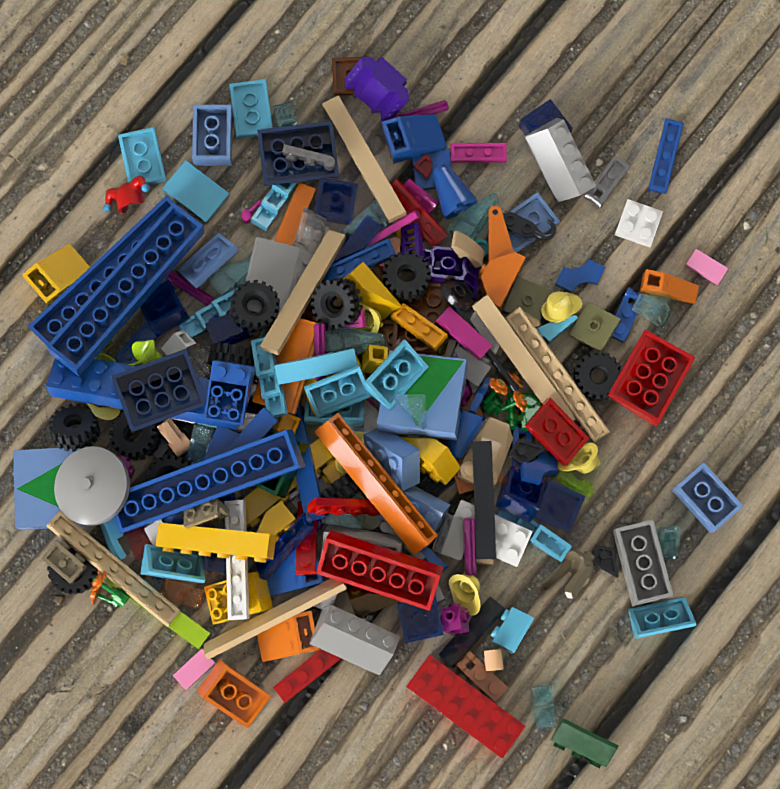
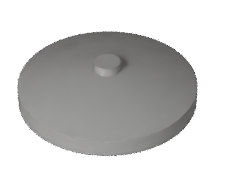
M85 447L68 456L60 466L54 484L56 502L62 513L70 520L83 525H100L114 518L124 507L129 495L130 478L124 462L115 453L101 447Z

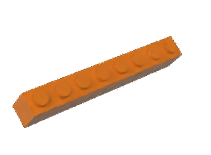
M339 413L315 431V434L414 555L438 536Z

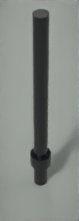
M449 303L452 309L478 332L465 314L466 310L457 309ZM490 348L485 355L511 391H516L519 387Z

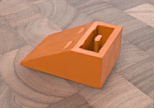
M312 611L301 612L257 635L262 662L320 650V648L309 644L315 630Z

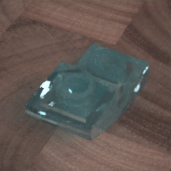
M195 423L188 449V461L194 463L203 461V457L213 437L214 428Z
M552 686L532 687L536 730L556 728Z

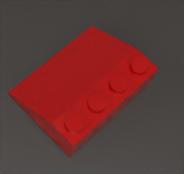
M645 329L608 396L637 417L656 427L696 357Z

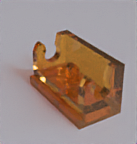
M167 578L165 579V587L161 591V595L167 600L199 610L205 591Z

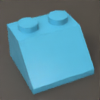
M514 607L510 611L505 610L501 617L503 623L500 628L496 626L491 634L493 637L491 642L511 654L516 651L534 620L532 616Z

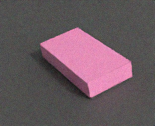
M695 249L685 265L716 285L720 283L728 270L727 267Z
M201 649L173 676L187 690L215 662L212 658L207 659L204 655V650Z

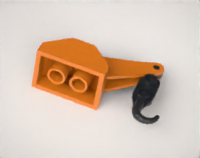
M492 206L488 212V264H483L478 279L480 280L479 287L482 296L488 295L500 311L526 258L513 251L508 230L524 238H537L546 241L555 236L556 225L551 220H548L547 223L550 224L551 231L548 234H544L533 222L513 212L502 213L500 207Z

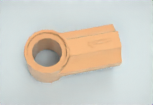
M171 418L164 420L157 426L159 432L168 441V445L177 457H180L193 447L190 440L179 430Z
M502 649L484 651L485 658H483L486 671L504 669Z

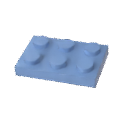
M538 192L510 211L533 222L544 234L551 230L550 224L547 223L548 220L554 222L556 226L560 223ZM508 230L513 251L519 253L537 240V238H524Z
M218 233L181 265L177 271L197 288L204 284L206 279L213 273L217 272L224 263L232 259L239 250L233 243Z

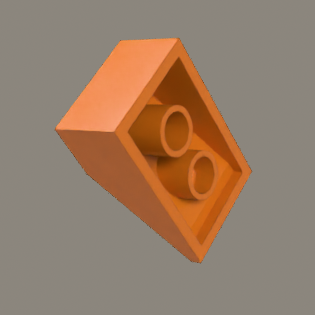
M219 659L197 690L204 700L246 728H249L271 697L270 694L221 659Z

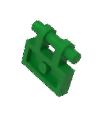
M513 392L507 394L506 405L515 401ZM521 393L527 401L526 410L524 412L521 411V415H516L515 409L520 408L517 405L509 408L506 422L510 425V430H515L516 424H521V431H529L524 425L540 408V400L535 393Z

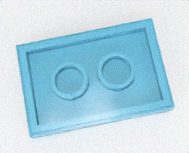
M266 79L229 84L236 138L258 136L257 130L273 128Z
M155 127L118 135L128 182H131L137 176H143L147 185L167 181Z
M186 160L162 188L165 193L206 224L230 196V193Z

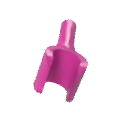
M260 200L251 208L242 211L241 219L245 224L251 221V213L261 205Z

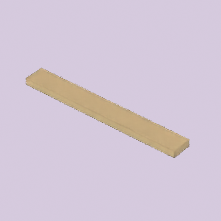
M339 95L322 103L325 112L332 121L333 126L389 223L405 216L406 211Z
M331 230L327 231L261 343V350L276 355L280 354L311 301L312 294L316 292L314 289L322 282L346 240L345 234Z
M485 295L472 305L473 309L540 402L543 404L547 398H551L573 421L577 418L489 296Z
M519 307L505 317L508 324L595 443L608 434L610 431L523 309Z
M59 511L47 524L51 531L99 571L105 572L111 581L168 627L181 610L74 521L66 517L62 511Z
M329 579L203 644L205 657L211 659L346 590V583Z

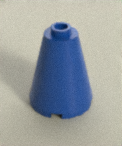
M443 164L434 169L433 178L445 219L459 216L460 212H466L478 203L475 195L450 166Z
M460 408L461 416L457 441H445V446L448 447L456 461H458V458L463 459L487 419L484 416H478Z

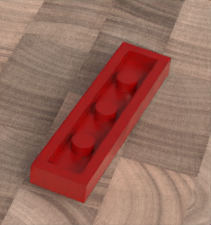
M396 179L391 184V187L404 207L406 215L414 210H417L420 214L417 219L410 223L418 222L421 235L432 246H437L448 233L407 188Z
M314 498L307 505L308 513H316V515H324L326 513H333L335 516L351 514L352 516L368 514V516L372 517L380 514L369 499Z
M298 502L295 571L296 575L316 574L318 520L309 523L305 522L301 502Z
M321 649L273 688L284 703H286L342 658Z

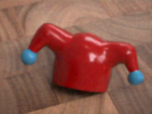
M137 176L131 182L123 183L119 188L108 189L105 196L104 211H111L113 200H116L118 210L122 214L128 210V205L144 203L145 192H148L150 189L149 185L146 184L145 178Z

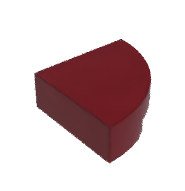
M427 153L413 165V168L425 180L429 178L432 171L431 158Z

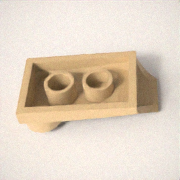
M488 417L474 441H492L493 488H495L513 436L509 424ZM471 444L466 452L457 479L474 485Z

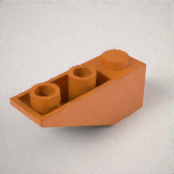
M646 269L642 277L639 293L696 304L699 285L663 272Z

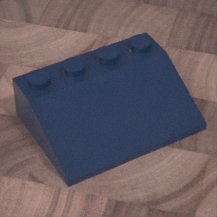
M332 121L257 130L264 186L339 177ZM284 144L331 156L335 160V168L328 171L323 165L315 164V166L305 164L304 160H288L282 152Z
M187 349L111 375L131 432L206 405Z

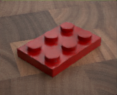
M547 398L524 425L563 466H567L589 439L551 398Z

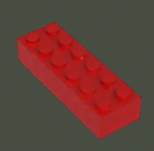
M331 530L326 537L316 574L430 611L444 567Z
M430 654L406 686L502 759L526 727Z

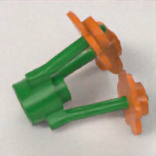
M508 372L514 382L523 388L520 383L522 381L520 375L515 372L513 374ZM490 379L489 386L493 388V391L482 403L483 408L490 415L494 413L499 415L515 405L522 412L526 410V398L523 394L518 393V391H514V402L501 407L503 402L500 397L507 395L509 387L501 379Z
M98 570V575L93 578L91 583L93 585L90 592L91 604L95 605L97 599L100 598L113 604L115 607L119 605L122 608L130 596L118 587L116 590H113L103 582L107 576L106 573ZM102 588L112 594L111 598L101 594Z

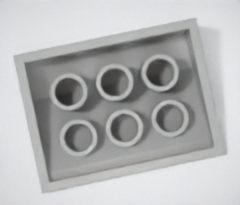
M256 237L246 281L250 280V283H253L254 280H258V283L264 281L266 286L271 285L273 287L272 290L278 293L277 298L280 299L279 315L314 254L296 246ZM251 300L248 302L247 308L252 313H259L262 310V304L258 300Z

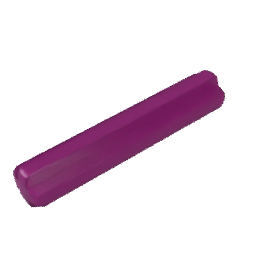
M443 100L396 115L395 118L399 116L438 114L448 111L449 106L447 101Z
M173 271L165 278L206 306L215 300L214 297L198 287L195 288L186 279Z
M316 323L314 325V356L326 354V325L323 323ZM326 375L315 377L314 379L315 381L325 379Z
M468 517L463 520L465 574L476 575L475 519Z

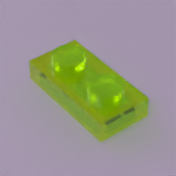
M570 471L559 472L556 478L557 481L588 498L592 496L595 489L590 482L584 479L582 481L576 479V475Z

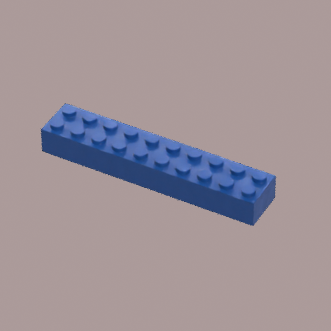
M166 195L29 324L30 330L47 346L174 202Z
M173 203L46 346L48 352L72 372L80 376L203 236L204 226Z
M55 358L46 388L51 397L123 409L111 375L136 366L94 359L84 372L78 376ZM197 377L206 401L210 379ZM206 405L172 417L173 419L234 430L239 428V425L205 420Z
M293 429L284 430L131 487L124 507L115 516L119 532L125 533L216 498L225 497L306 467Z

